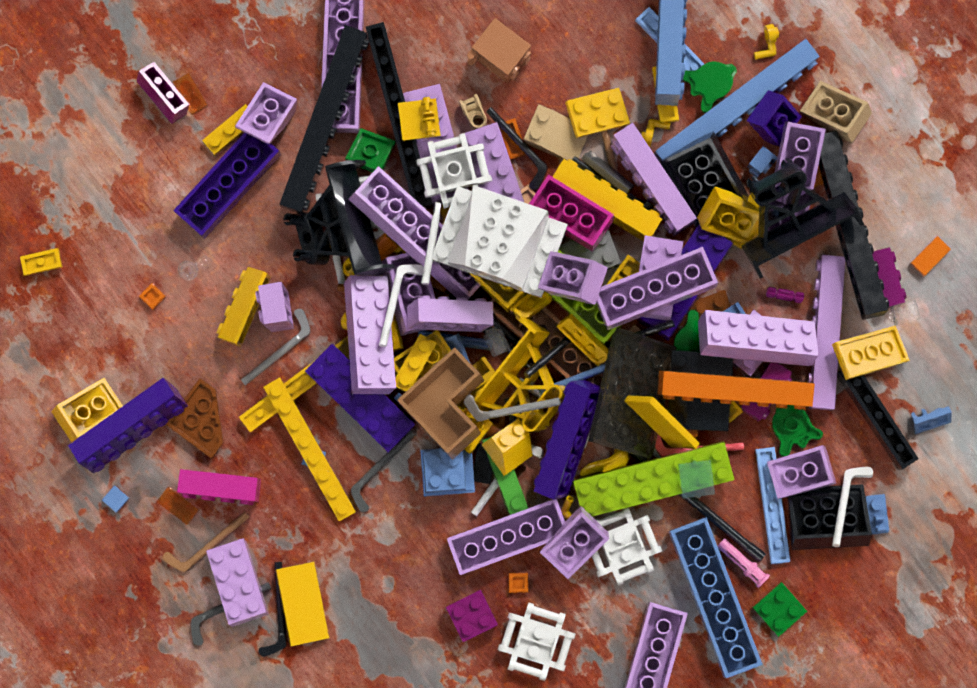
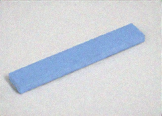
M648 7L635 21L657 43L658 15ZM684 43L682 46H686L684 63L682 64H685V71L699 69L704 63Z
M775 447L755 449L770 564L790 562L782 498H777L767 464L768 461L776 459Z

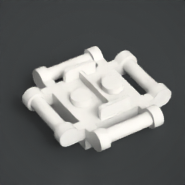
M465 133L459 134L458 137L434 143L433 141L427 142L431 156L416 160L417 166L420 167L425 187V198L440 194L444 209L449 208L453 197L447 198L446 193L456 191L457 186L466 189L471 186L473 188V185L478 186L479 184L492 182L483 150H485L484 145L477 144L468 147ZM462 144V147L446 150L436 153L435 151L437 149ZM470 153H476L482 177L476 178ZM429 163H433L438 188L433 189L427 167Z
M629 508L622 509L623 511L600 520L595 519L602 527L624 518L628 522L608 531L610 539L602 546L609 567H604L598 550L592 555L597 568V576L600 577L612 572L618 586L624 584V581L646 572H654L649 556L662 552V548L658 546L648 522L650 521L648 515L633 520ZM640 524L651 547L648 551L645 550L636 528ZM643 559L645 565L623 574L619 573L618 569Z
M528 602L524 617L509 612V621L502 643L499 644L497 649L512 654L508 670H517L539 677V680L542 681L546 680L549 667L564 671L566 667L564 664L571 641L576 635L573 632L561 629L566 614L551 612L536 607ZM531 613L557 621L556 626L530 619ZM516 621L521 622L515 646L510 648L509 644ZM559 635L565 636L557 662L551 661ZM517 657L543 664V668L540 670L516 662Z

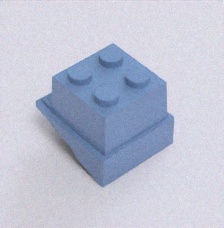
M442 448L420 450L424 497L475 492L472 453L463 450L452 460Z

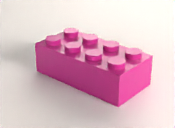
M550 175L546 177L529 203L530 205L547 210L549 218L568 224L564 235L592 252L614 221V214Z
M180 469L177 493H182L184 498L196 499V495H200L203 500L215 501V497L221 498V502L234 503L235 500H240V504L253 505L254 502H259L261 479Z

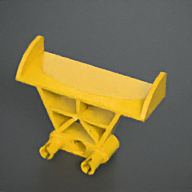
M525 317L518 319L528 328V331L475 396L474 400L481 411H489L490 408L497 410L516 406L518 402H520V405L530 403L528 390H545L536 402L558 397L560 398V403L563 402L565 386L554 384L546 364L523 382L517 377V374L531 357L534 363L542 357L539 347L550 334L549 331ZM540 376L544 385H533ZM510 383L518 388L504 406L494 404ZM457 405L470 420L474 418L466 407ZM559 405L548 407L546 413H544L543 409L512 415L523 419L522 426L524 430L539 432L542 429H547L546 426L549 427V421L558 411Z

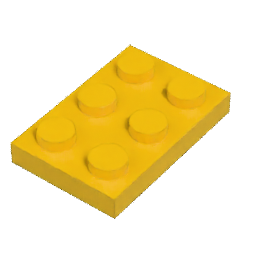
M620 88L565 102L576 138L630 124Z

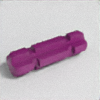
M768 287L766 291V296L769 298L776 297V299L785 301L794 300L796 303H802L804 299V293L802 292L794 293V291L780 288L777 290L775 287Z

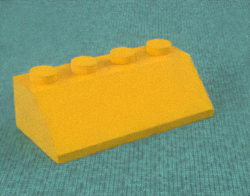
M248 267L246 271H242L239 279L242 282L239 288H235L232 294L234 299L232 305H228L224 313L226 319L224 323H220L217 329L219 339L240 348L242 347L259 307L255 291H259V285L269 284L271 277L268 273Z

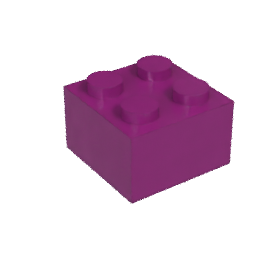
M481 589L446 606L462 642L498 625Z

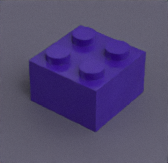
M768 90L747 119V122L764 141L780 147L785 121L798 123L802 116L783 95Z

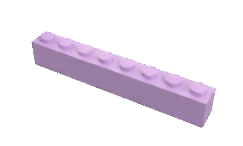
M822 255L816 261V271L819 272L818 278H815L814 283L817 297L813 299V309H816V313L812 317V321L815 322L818 357L810 365L812 366L811 373H808L807 382L815 383L813 407L809 406V409L834 410L838 359L832 344L840 341L845 258L843 256Z

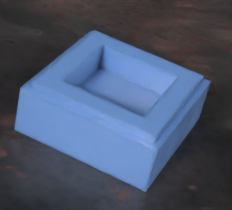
M114 485L102 501L117 513L130 498Z

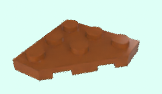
M199 378L184 398L188 407L181 414L169 419L166 425L212 459L224 444L217 393L215 388Z

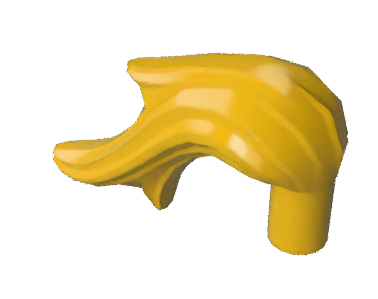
M616 448L611 457L586 465L580 471V475L586 476L624 467L629 460L628 453L620 448Z

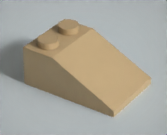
M822 81L818 83L800 110L803 115L827 131H837L838 137L850 143H853L872 114L868 102Z
M538 104L524 137V142L533 148L568 161V159L572 160L574 156L579 158L588 136L576 138L569 118Z

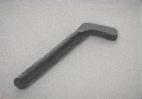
M411 430L352 486L351 494L361 512L369 510V506L360 494L361 488L415 436Z
M269 582L260 586L262 593L272 589ZM222 604L192 618L191 633L195 645L199 646L204 642L200 631V623L224 612Z

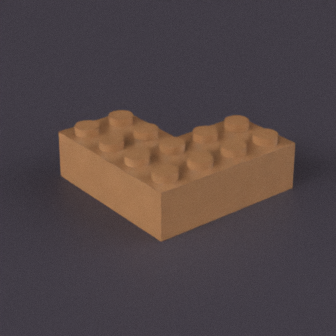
M454 347L397 401L452 460L481 434L477 426L457 405L467 395L472 393L484 379Z

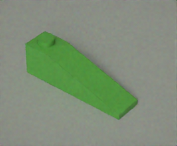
M488 437V438H486V439H483V440H482V443L486 442V441H487L488 439H490L491 437ZM486 452L507 512L512 515L528 509L514 469L504 476Z

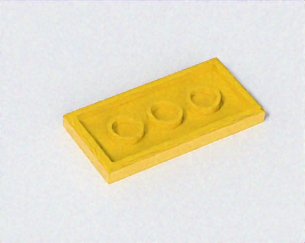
M896 325L832 344L846 380L910 361Z
M631 395L626 397L625 402L670 447L697 449L699 442L654 397Z
M310 562L276 569L290 646L328 639L329 634L315 563Z

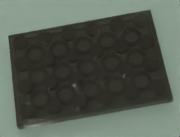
M616 327L610 342L589 442L652 459L658 434L625 402V399L629 395L654 397L664 407L665 399H663V395L657 394L659 370L671 371L672 350H676V346Z

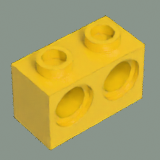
M627 255L607 284L638 273L640 262Z

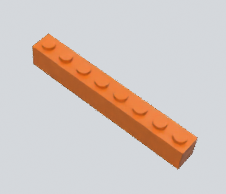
M659 370L657 394L663 395V399L675 400V396H680L685 401H694V398H701V402L712 403L713 399H719L720 403L723 404L739 401V405H750V402H757V406L769 407V403L776 404L777 408H787L788 405H794V409L806 410V406L813 407L815 383Z

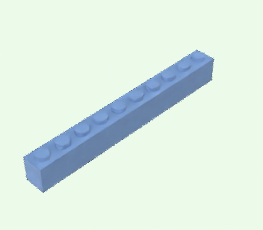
M807 39L803 40L658 148L654 155L660 162L712 131L715 132L716 136L721 137L728 131L727 127L731 124L736 126L743 120L741 117L746 113L750 115L768 90L780 93L788 86L786 83L790 80L795 82L803 75L801 72L806 68L811 70L818 64L816 61L820 56Z

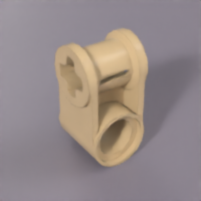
M474 94L473 97L467 100L459 101L472 130L487 126V118L477 94ZM477 118H480L484 122L483 124L478 126L475 125L473 121Z

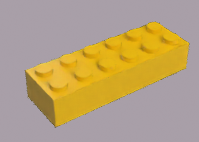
M563 159L553 178L614 214L613 223L644 242L645 235L653 236L662 221L658 212L652 209L649 211L643 207L644 204L636 199L632 201L627 198L625 192L620 189L614 190L610 187L611 184L603 179L601 181L594 177L595 174L587 169L583 171L578 168V164L573 160L568 159L567 161Z

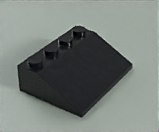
M714 131L694 140L660 161L662 167L696 218L714 187L730 191L746 201L749 199L747 191ZM698 219L694 222L695 227L699 225Z
M672 350L671 371L732 376L734 358L700 355L698 351ZM675 396V400L669 399L668 412L685 429L729 431L730 404L720 403L719 399H713L712 403L701 402V398H694V401H685L680 396Z
M842 485L827 486L787 497L792 550L869 546L872 532L864 485H850L840 547L832 546Z

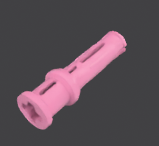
M726 538L718 544V548L744 571V576H748L757 584L756 587L759 588L769 578L770 575L768 573L765 574L759 569L756 562L749 561Z

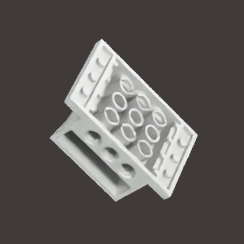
M473 185L472 191L457 186L432 254V259L444 265L542 298L544 291L539 289L538 286L550 251L558 253L568 224L549 218L547 210Z

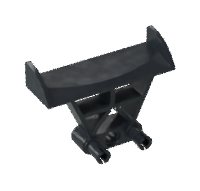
M786 158L787 163L783 160L781 162L782 169L761 180L752 176L753 181L750 178L746 181L748 188H750V195L759 205V235L741 246L760 279L763 278V275L758 267L759 265L854 216L860 226L864 225L857 207L845 192L825 200L805 184L807 180L806 174L799 165L794 164L789 158ZM789 193L786 204L776 201ZM817 201L820 203L818 206L798 216L794 214ZM790 216L791 220L768 231V227Z
M348 160L326 165L325 169L330 185L309 212H303V215L298 213H286L284 215L283 221H289L284 222L285 225L296 226L302 250L296 249L293 252V257L296 256L294 258L295 261H305L310 265H326L330 255L349 256L354 275L380 276L395 268L394 264H382L370 219L348 200L361 186L356 170L366 165L365 160Z

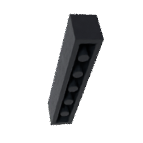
M842 369L839 370L837 378L896 468L902 470L917 461L919 458L866 377L862 375L846 380Z

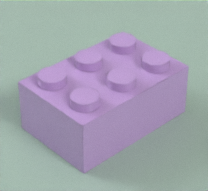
M550 251L538 288L554 296L595 305L608 267L594 260Z

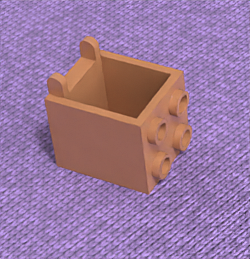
M494 18L468 52L467 63L469 66H473L476 61L480 62L508 84L510 80L514 81L519 75L520 67L522 65L526 66L530 61L532 54L531 45Z

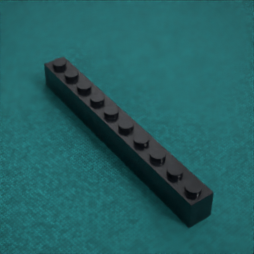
M382 22L366 26L367 36L370 39L369 44L409 193L425 209L433 208L431 197L425 198L424 195L425 187L420 167L417 166L416 162L417 159H420L416 140H402L398 103L405 102L385 24Z
M347 25L344 26L279 203L281 208L303 215L304 210L307 211L310 206L311 200L308 199L310 193L315 192L317 174L321 175L324 167V164H321L322 160L329 154V141L334 139L336 135V122L342 118L343 110L341 109L343 103L347 104L350 96L348 89L350 85L353 86L357 76L354 74L355 70L360 68L363 57H361L362 51L366 50L370 39H367V32Z
M837 131L825 133L818 166L827 198L829 200L845 192L857 207L861 218H863L862 208L857 203L858 193L852 186L853 176L851 172H848V158L842 151V138L838 137ZM853 216L835 227L862 320L885 315L889 309V301L883 294L884 284L882 279H879L877 273L879 272V266L877 261L873 259L874 249L867 238L869 235L866 225L860 226Z

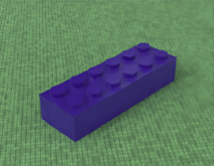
M244 132L173 211L205 239L281 156L280 151L271 143L267 144Z
M699 224L683 247L681 255L703 247L715 273L731 250L733 243L723 236L702 230ZM700 294L673 304L671 320L674 321L675 327L656 334L669 341ZM647 317L637 319L638 322L647 328L666 322V320Z
M331 344L305 370L387 452L415 426L386 395L352 394L350 360L334 344Z
M163 377L73 441L68 447L80 465L92 473L99 472L104 469L106 464L118 459L123 452L135 447L141 439L149 437L155 429L166 425L169 419L181 414L188 405L177 388Z
M586 380L571 381L566 385L564 400L558 408V418L552 426V437L546 444V455L540 462V473L534 480V492L553 500L569 496L604 387Z

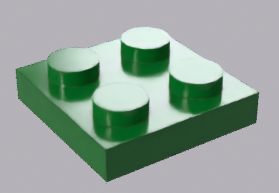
M360 128L345 161L365 160L366 165L360 168L374 172L379 166L383 170L396 145V141Z
M782 582L752 607L777 637L782 635L807 612Z

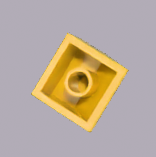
M519 418L481 444L504 476L533 456L530 434L524 430Z

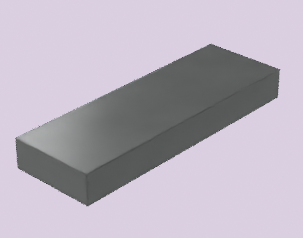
M592 151L585 153L581 158L582 161L617 189L627 194L634 188L631 182Z

